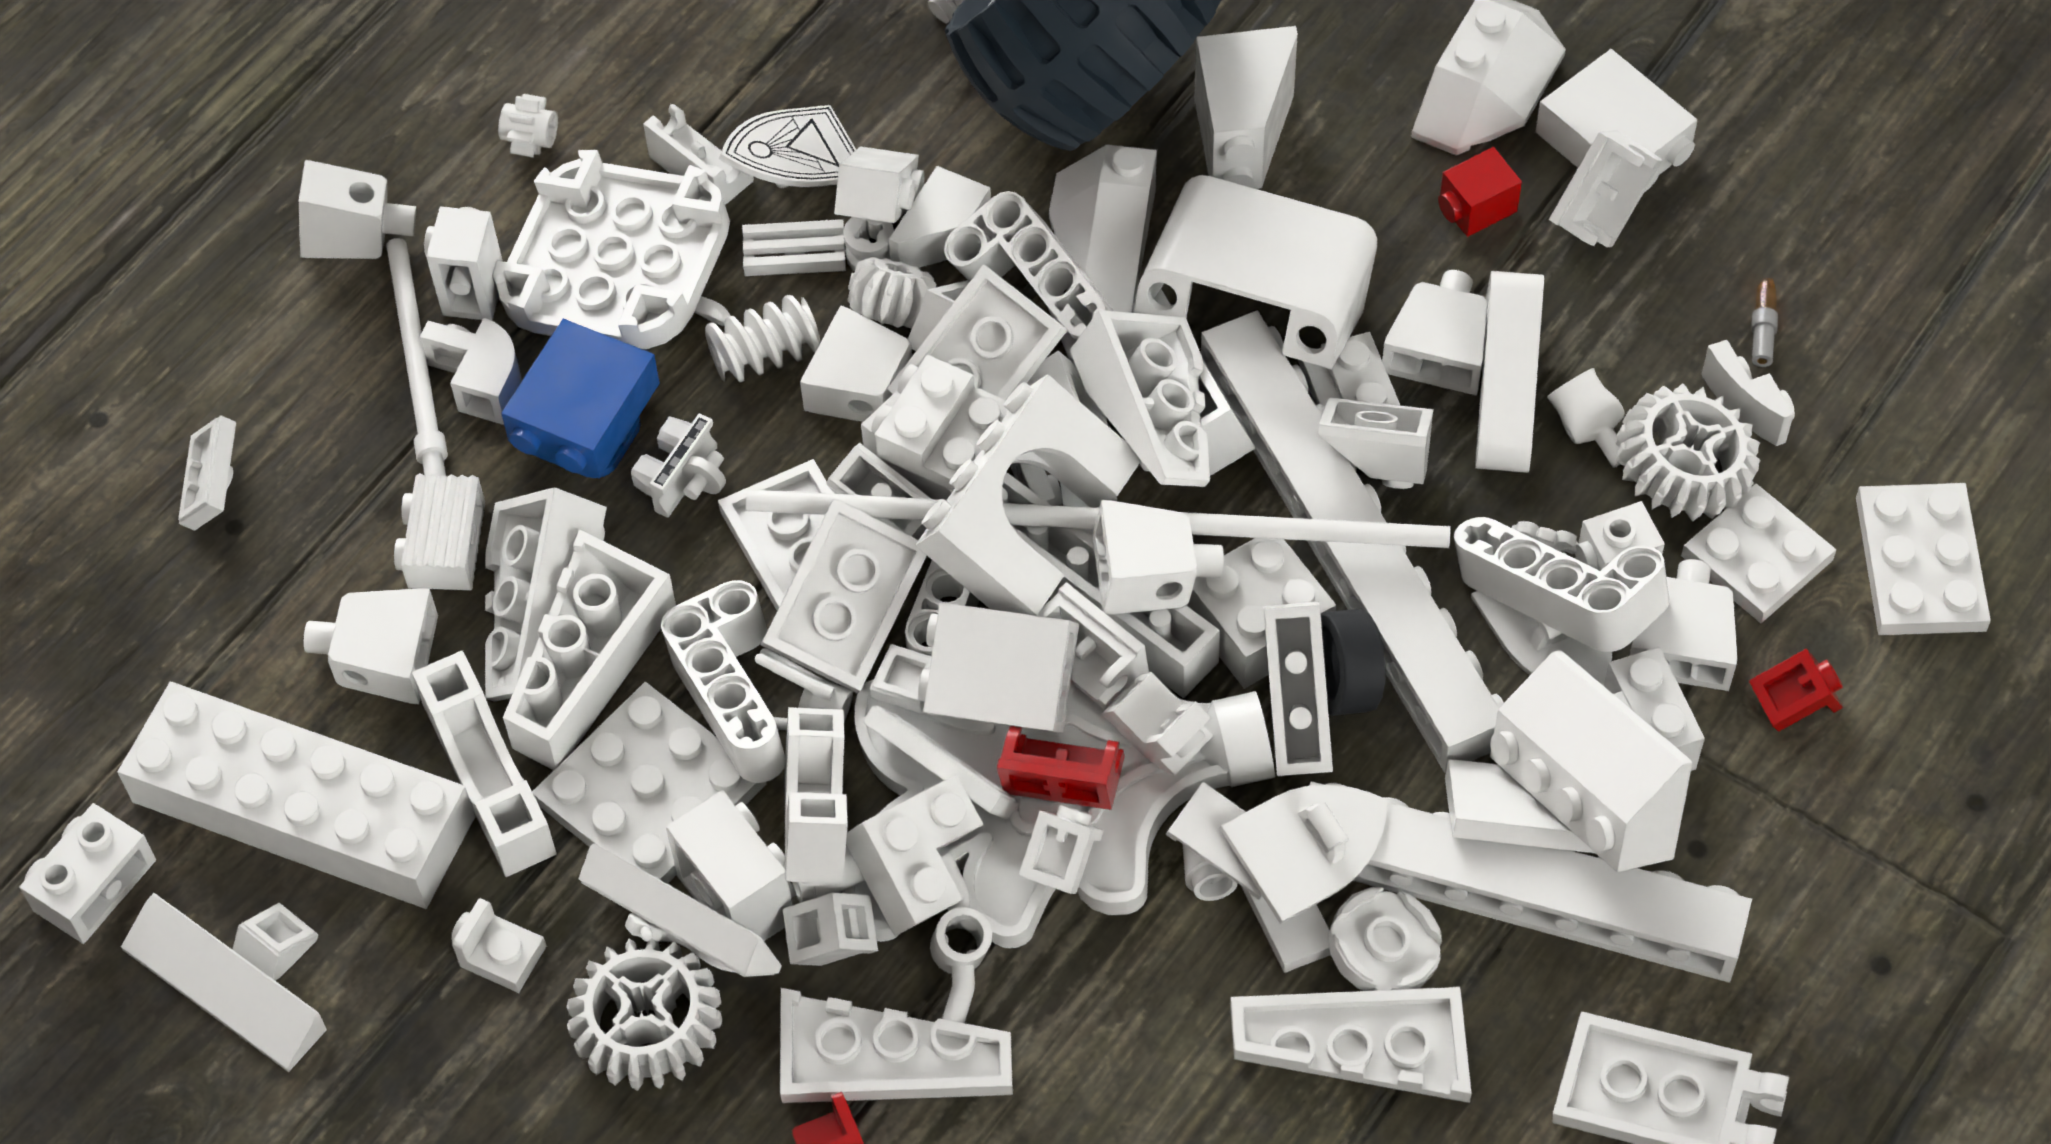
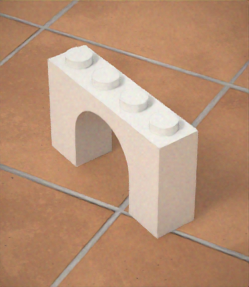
M1048 374L1030 386L1026 382L1021 383L1010 394L1004 403V407L1009 412L1002 422L996 420L981 435L977 442V446L982 449L974 462L971 459L967 460L953 475L949 484L955 489L946 501L943 498L940 499L927 512L921 522L927 529L915 544L916 547L992 610L1037 616L1064 577L1061 571L1016 533L1007 519L1002 502V485L1005 474L1011 464L1027 463L1046 470L1086 505L1097 508L1100 506L1101 500H1111L1119 495L1141 462V459L1125 440Z

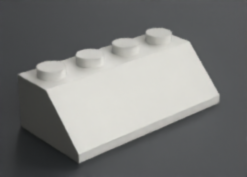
M1563 651L1552 652L1498 709L1495 730L1490 743V757L1616 872L1673 860L1693 761Z

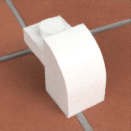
M483 318L475 334L456 324H448L446 326L428 320L420 335L428 366L455 373L450 384L458 412L504 425L501 412L522 382L515 349L508 333L500 325L486 318Z
M1152 672L1139 675L1101 713L1142 755L1171 775H1176L1213 737L1211 732L1204 726L1211 716L1196 701L1182 704Z

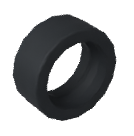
M1363 609L1321 613L1328 714L1331 716L1365 713L1377 709L1383 697L1385 686V657L1383 643L1376 623L1371 615Z

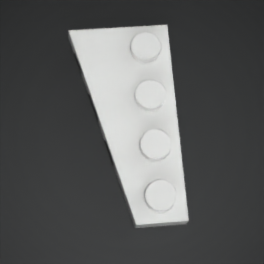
M1460 987L1231 997L1230 1008L1235 1060L1470 1103L1471 1084Z
M781 988L782 1103L832 1101L831 1095L841 1091L846 1101L1013 1095L1011 1032L939 1018L935 1022L908 1017L907 1012L888 1008H885L884 1012L854 1007L851 1001L828 997L827 1001L802 997L800 991Z

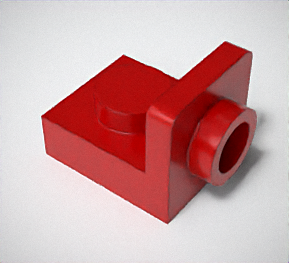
M1807 648L1748 680L1772 726L1778 732L1826 705L1833 713L1844 708L1836 694L1837 691L1844 688L1836 671L1828 659L1819 663Z

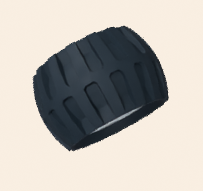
M964 0L953 13L950 23L945 28V33L962 71L991 108L1029 136L1051 146L1071 151L1077 149L1080 144L1086 141L1089 142L1097 137L1105 128L1130 110L1148 90L1150 91L1194 43L1196 37L1215 15L1216 9L1222 0Z

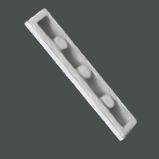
M592 844L590 846L579 876L582 884L743 977L779 973L782 965L758 935L600 845Z
M155 893L145 902L121 946L122 950L289 1072L327 1030L320 1014Z

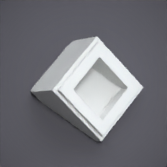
M277 903L239 924L233 951L276 981L317 941L319 934L282 904Z

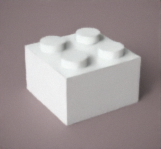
M1254 538L1224 555L1223 572L1220 578L1196 577L1190 600L1187 604L1189 608L1220 630L1219 657L1244 689L1269 675L1264 606L1319 602L1320 614L1336 611L1334 601L1284 539Z
M721 790L666 826L677 877L695 900L755 933L763 941L785 928L783 908L792 906L791 899L796 896L791 882L785 881V855L775 843H771L768 846L765 845L756 833L760 830L759 825L744 803L740 802L735 806L725 792Z

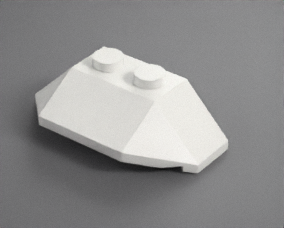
M1475 0L1435 67L1415 121L1411 138L1457 156L1470 150L1472 145L1491 141L1523 127L1564 58L1566 50L1539 10L1514 0Z

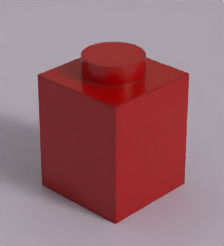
M1492 147L1443 172L1441 192L1438 197L1439 207L1444 217L1451 223L1455 222L1468 237L1518 212L1522 181L1498 151Z

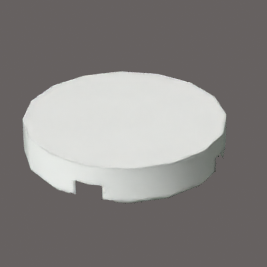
M1370 887L1352 894L1338 909L1328 934L1330 954L1340 973L1362 991L1420 989L1433 975L1440 961L1441 931L1430 910L1415 897L1402 891L1395 894L1383 891L1385 888Z

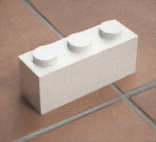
M1319 602L1264 606L1277 776L1333 772Z

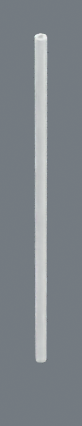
M748 489L746 493V511L825 515L832 500L836 498L873 518L923 520L927 512L940 499ZM1003 503L1005 514L1011 525L1094 529L1099 508ZM1183 512L1190 519L1193 535L1449 548L1450 526Z

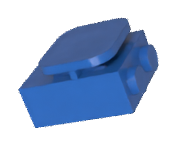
M563 318L501 412L508 441L519 451L561 466L572 473L599 479L609 475L618 466L641 427L640 414L660 384L654 354Z

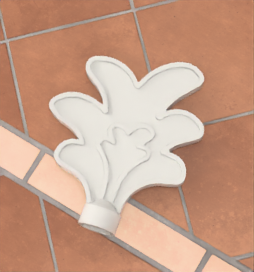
M873 680L866 682L857 694L855 726L862 752L868 765L880 781L900 795L878 814L944 780L862 722L872 706L877 707L878 705L896 713L1002 788L997 764L999 758H1001L1006 735L1011 725L925 712L921 714L882 702L871 697L869 688ZM1070 683L1063 733L1022 727L1021 734L1027 735V738L1103 750L1108 740L1120 742L1119 749L1124 750L1125 758L1112 810L1011 795L1017 799L1016 802L1019 805L1009 820L989 813L971 800L983 825L937 851L941 857L952 854L959 871L964 869L962 878L968 889L970 908L981 912L990 922L993 933L992 942L1004 948H1018L1025 945L1032 938L1055 888L1018 875L1039 811L1057 814L1060 805L1091 814L1092 817L1089 825L1104 830L1101 841H1093L1077 890L1081 900L1093 910L1107 915H1126L1138 911L1147 899L1148 860L1153 840L1168 816L1184 802L1191 799L1202 782L1216 789L1229 785L1235 787L1275 778L1268 733L1256 691L1213 700L1211 703H1198L1211 716L1204 726L1211 732L1213 737L1176 775L1163 771L1142 755L1101 714L1104 709L1072 683ZM1179 699V701H1180L1182 704H1184V703H1189V702H1190V701H1185V700ZM866 881L843 891L845 894L870 895L877 941H889L897 937L894 936Z

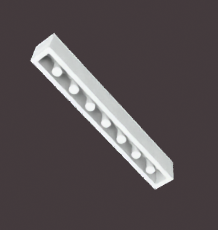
M896 391L883 404H887L893 407L894 403L900 396L898 391ZM879 408L861 424L863 446L876 456L875 435L872 433L871 427ZM881 459L931 499L943 498L947 500L953 492L948 488ZM1006 472L1002 485L1003 503L1050 505ZM1011 525L1025 542L1064 574V577L1049 598L1052 599L1059 592V588L1067 582L1102 611L1093 537L1091 534L1079 528ZM1187 605L1181 608L1106 614L1145 645L1149 672H1152L1162 683L1183 699L1219 663L1220 630Z
M1311 781L1309 786H1313V785H1323V784H1319V783H1315V782H1312V781ZM1328 783V784H1325V785H1340V786H1344V785L1337 784V783ZM1384 797L1387 799V812L1381 839L1372 858L1353 881L1374 887H1382L1385 890L1397 893L1402 891L1422 900L1730 983L1742 944L1752 902L1751 898L1739 896L1736 891L1725 886L1713 885L1706 887L1683 881L1680 876L1668 871L1649 872L1634 868L1616 872L1600 856L1593 857L1571 850L1452 837L1449 813L1435 812L1432 814L1409 808L1400 800Z

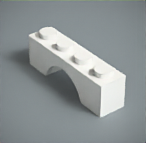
M463 650L413 671L412 675L422 704L461 785L466 786L472 808L505 877L557 855L548 823L527 780H523L507 750L485 695Z
M788 707L785 752V881L801 882L809 886H821L826 883L843 884L847 837V796L842 794L844 710Z

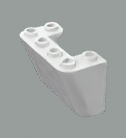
M1199 175L1192 177L1185 183L1138 285L1134 312L1187 318L1193 282L1291 310L1282 355L1332 369L1363 314L1377 250V236L1374 229L1366 221L1354 216L1212 176ZM1164 283L1175 290L1177 302L1174 305L1164 306L1154 300ZM1305 326L1319 328L1326 337V345L1319 349L1307 347L1299 337V330Z

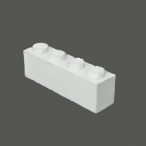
M580 529L573 543L574 552L567 568H563L556 585L558 592L550 612L544 615L538 629L539 638L533 654L526 659L503 716L512 749L552 770H555L573 752L660 631L663 616L668 610L676 606L670 574Z

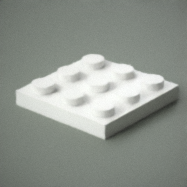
M644 682L546 777L532 793L541 809L590 847L592 844H598L668 884L677 873L666 826L721 790L725 792L735 806L740 802L746 805L766 785V782L753 783L745 780L738 773L714 734L647 682Z

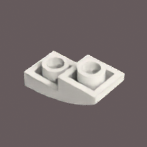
M1728 340L1709 345L1701 375L1717 398L1723 396V405L1728 410L1740 408L1739 421L1741 423L1753 424L1752 431L1775 446L1786 443L1791 422L1795 416L1794 406L1788 393L1784 390H1779L1770 373L1752 379L1746 360L1742 356H1736Z

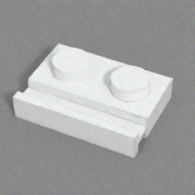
M1370 332L1349 337L1332 369L1298 360L1315 405L1322 404L1325 408L1328 398H1338L1401 406Z

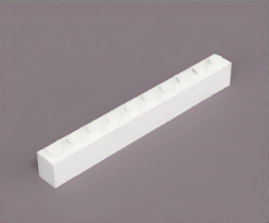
M1258 310L1202 332L1201 356L1256 447L1253 451L1293 518L1387 523L1381 514V504L1374 488L1370 484L1363 485L1356 473L1357 467L1318 435L1319 423L1325 408L1322 404L1315 405L1308 394V384L1301 368L1296 364L1291 366L1286 356L1282 355L1284 344L1278 330L1274 326L1268 327ZM1307 541L1348 610L1363 609L1371 615L1376 623L1383 643L1385 673L1444 773L1447 769L1448 759L1473 761L1491 753L1490 743L1495 730L1497 712L1504 702L1498 694H1490L1482 681L1483 672L1477 657L1472 651L1465 652L1456 638L1457 629L1452 616L1447 609H1439L1431 597V586L1427 575L1420 566L1413 567L1406 555V546Z

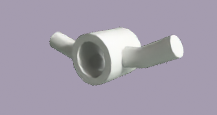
M947 854L941 858L963 900L949 907L948 912L940 919L931 938L930 950L932 958L938 967L952 974V988L942 1019L965 1023L974 994V969L980 965L991 945L993 933L990 922L976 909L970 908V897L966 884L953 855ZM955 928L965 929L976 939L977 949L969 950L966 954L957 953L949 947L948 937L945 933Z

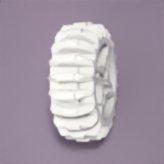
M1683 383L1678 388H1675L1673 392L1663 385L1654 395L1646 393L1627 412L1622 421L1624 425H1622L1617 434L1616 445L1619 449L1616 462L1625 466L1622 480L1637 482L1635 496L1643 494L1652 498V509L1661 504L1669 507L1671 518L1680 514L1683 510L1693 522L1698 517H1701L1702 513L1713 519L1723 509L1735 507L1742 495L1748 493L1754 483L1752 480L1759 469L1760 459L1756 455L1758 454L1760 442L1750 438L1753 424L1740 423L1738 421L1740 418V408L1728 410L1723 406V396L1712 400L1706 397L1704 387L1696 391L1695 394H1690ZM1656 431L1661 437L1658 446L1655 445L1652 434ZM1717 458L1721 462L1722 473H1718L1714 466Z
M629 938L625 946L626 952L617 955L615 950L607 946L604 952L606 959L604 965L588 960L586 970L590 979L575 978L573 988L578 997L568 999V1013L573 1018L569 1020L567 1027L570 1037L577 1039L574 1043L577 1055L582 1059L589 1058V1068L595 1075L607 1070L608 1080L614 1086L628 1075L630 1085L636 1091L643 1084L645 1077H652L654 1086L661 1089L664 1084L663 1074L672 1071L674 1077L683 1081L686 1075L683 1063L687 1061L701 1067L704 1058L700 1048H714L716 1037L712 1030L720 1028L722 1024L721 1012L716 1009L721 1004L719 990L712 987L714 979L711 971L708 968L700 969L699 958L694 952L682 957L681 948L675 941L661 952L659 943L654 941L653 938L648 941L645 949L638 950L636 943ZM684 993L690 1001V1006L683 1024L678 1028L673 1023L671 1012L677 1007L675 1000ZM612 999L616 1002L618 1014L612 1020L614 1026L605 1034L600 1029V1020L605 1006ZM634 1010L637 1013L641 1011L640 1017H635ZM643 1010H646L647 1016L645 1017L642 1013ZM649 1010H654L656 1017L652 1013L648 1016ZM647 1043L654 1044L650 1046L639 1047L640 1045Z

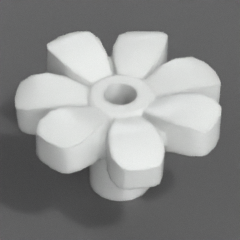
M1519 521L1518 524L1512 526V529L1558 551L1571 554L1577 551L1575 546L1579 544L1576 541L1577 536L1571 532L1563 530L1556 532L1550 528L1538 527L1535 523L1528 521Z

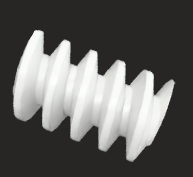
M791 295L784 296L782 299V312L774 303H765L763 306V319L755 310H746L744 313V327L734 316L726 317L725 334L715 323H709L705 327L707 343L715 366L723 381H725V372L730 371L739 383L744 381V365L750 364L758 375L764 374L763 358L769 357L777 368L783 367V351L788 350L796 361L802 360V344L807 343L816 352L821 343L815 319L804 297H801L800 305Z

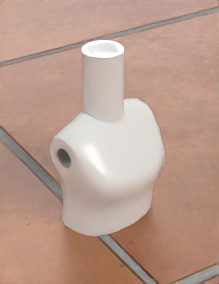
M1591 368L1554 390L1547 398L1559 413L1570 439L1575 444L1596 440L1614 468L1620 465L1616 462L1619 447L1616 445L1617 434L1614 428L1624 417L1625 411L1619 400L1602 385L1595 369Z

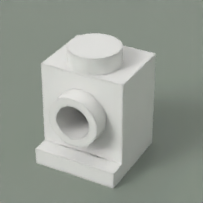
M829 893L783 908L790 964L822 966L857 954L878 951L870 895Z

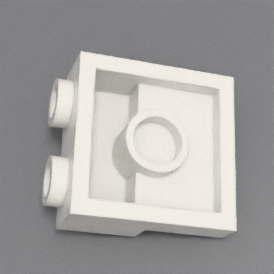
M926 355L919 367L909 364L905 368L898 383V393L900 396L893 407L883 404L873 419L871 431L875 435L877 457L953 491L955 488L949 482L956 471L967 460L971 459L974 462L982 449L977 446L981 435L996 420L1002 422L1009 412L1004 407L1006 400L975 387L973 374Z

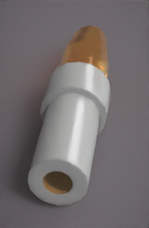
M1766 278L1759 284L1755 311L1752 313L1751 330L1754 333L1752 363L1759 367L1770 366L1773 362L1774 334H1776L1778 328L1776 288L1772 278Z

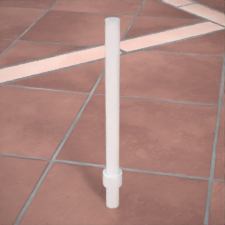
M395 238L388 241L386 246L418 433L414 438L416 459L419 463L423 464L425 476L430 473L435 476L440 474L446 476L444 460L447 458L448 452L445 436L442 432L438 431L427 360L420 339L422 331L407 243L404 239Z

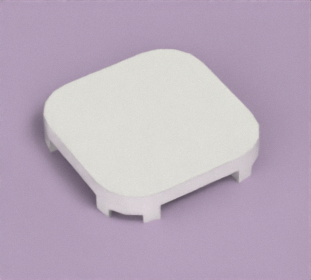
M579 150L580 159L565 163L551 173L544 167L534 180L539 195L507 262L496 260L493 278L508 317L520 328L552 336L564 318L640 349H649L665 344L681 333L693 316L725 243L730 224L720 189L708 179L706 171L689 165L685 175L681 176L602 163L598 150Z

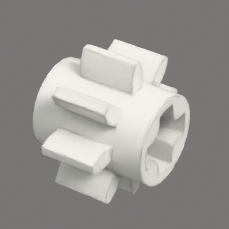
M523 94L522 97H516L515 104L506 103L503 106L499 118L498 133L501 140L512 142L510 147L511 154L534 157V154L540 155L541 147H552L556 138L558 117L555 111L545 110V97Z

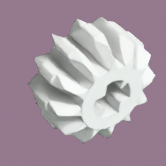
M871 257L857 262L855 272L851 274L848 286L850 292L847 301L855 312L862 314L868 319L879 321L881 324H890L897 328L901 326L912 328L926 291L936 288L937 284L928 272L921 271L917 266H910L903 261L897 262L888 258L878 259Z

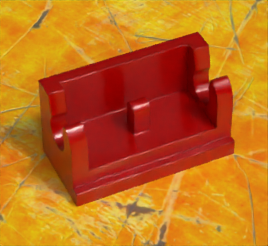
M1009 727L1001 758H999L997 764L999 779L1004 791L1010 795L1112 810L1125 758L1124 750L1119 749L1120 742L1108 740L1103 750L1027 738V735L1021 734L1022 727Z

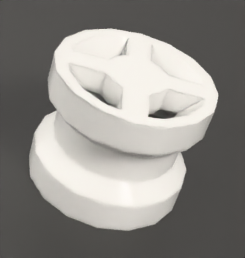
M851 217L847 221L843 231L846 245L845 253L847 263L853 271L856 269L857 262L867 258H888L891 260L889 238L894 232L891 222ZM869 239H876V242L870 243Z

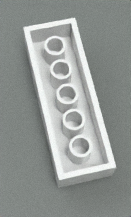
M171 681L117 771L133 803L427 909L475 818L470 798L464 785Z

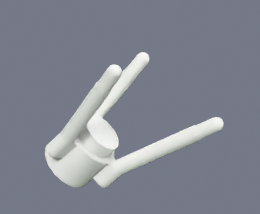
M767 648L762 649L760 654L755 656L757 664L805 688L798 708L844 710L845 721L853 699L852 690L828 682ZM774 717L777 729L787 730L788 718Z

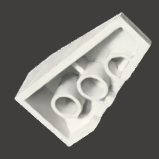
M555 487L495 503L485 552V568L494 571V591L485 595V611L494 614V630L490 633L485 643L486 699L500 701L511 698L526 659L532 656L539 638L538 629L543 617L550 612L558 592L556 585L563 568H567L574 552L573 543L579 529L604 541L605 529L603 524L607 507Z

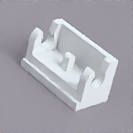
M671 104L669 106L668 113H670L671 117L665 127L655 116H652L643 123L649 157L670 174L684 176L689 165L705 170L708 179L720 189L725 205L754 181L753 176L721 161L719 157L722 151L686 124L684 112L676 105Z
M1619 131L1599 132L1549 220L1592 246L1599 242L1606 247H1612L1663 160Z
M1067 582L1059 588V592L1043 606L1037 615L1070 620L1079 624L1071 683L1104 710L1139 675L1149 673L1145 645Z
M1202 782L1166 835L1174 841L1178 840L1250 891L1249 894L1259 900L1262 896L1219 829L1221 825L1240 816L1245 811Z

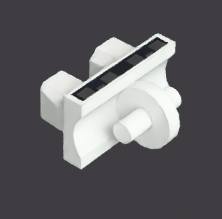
M699 413L694 421L690 423L669 416L657 437L659 448L670 453L666 461L662 462L645 454L641 455L632 468L633 485L652 497L655 512L669 518L684 495L696 500L702 491L717 494L725 486L726 479L718 469L724 458L719 452L715 451L717 443L709 432L713 426L711 418Z

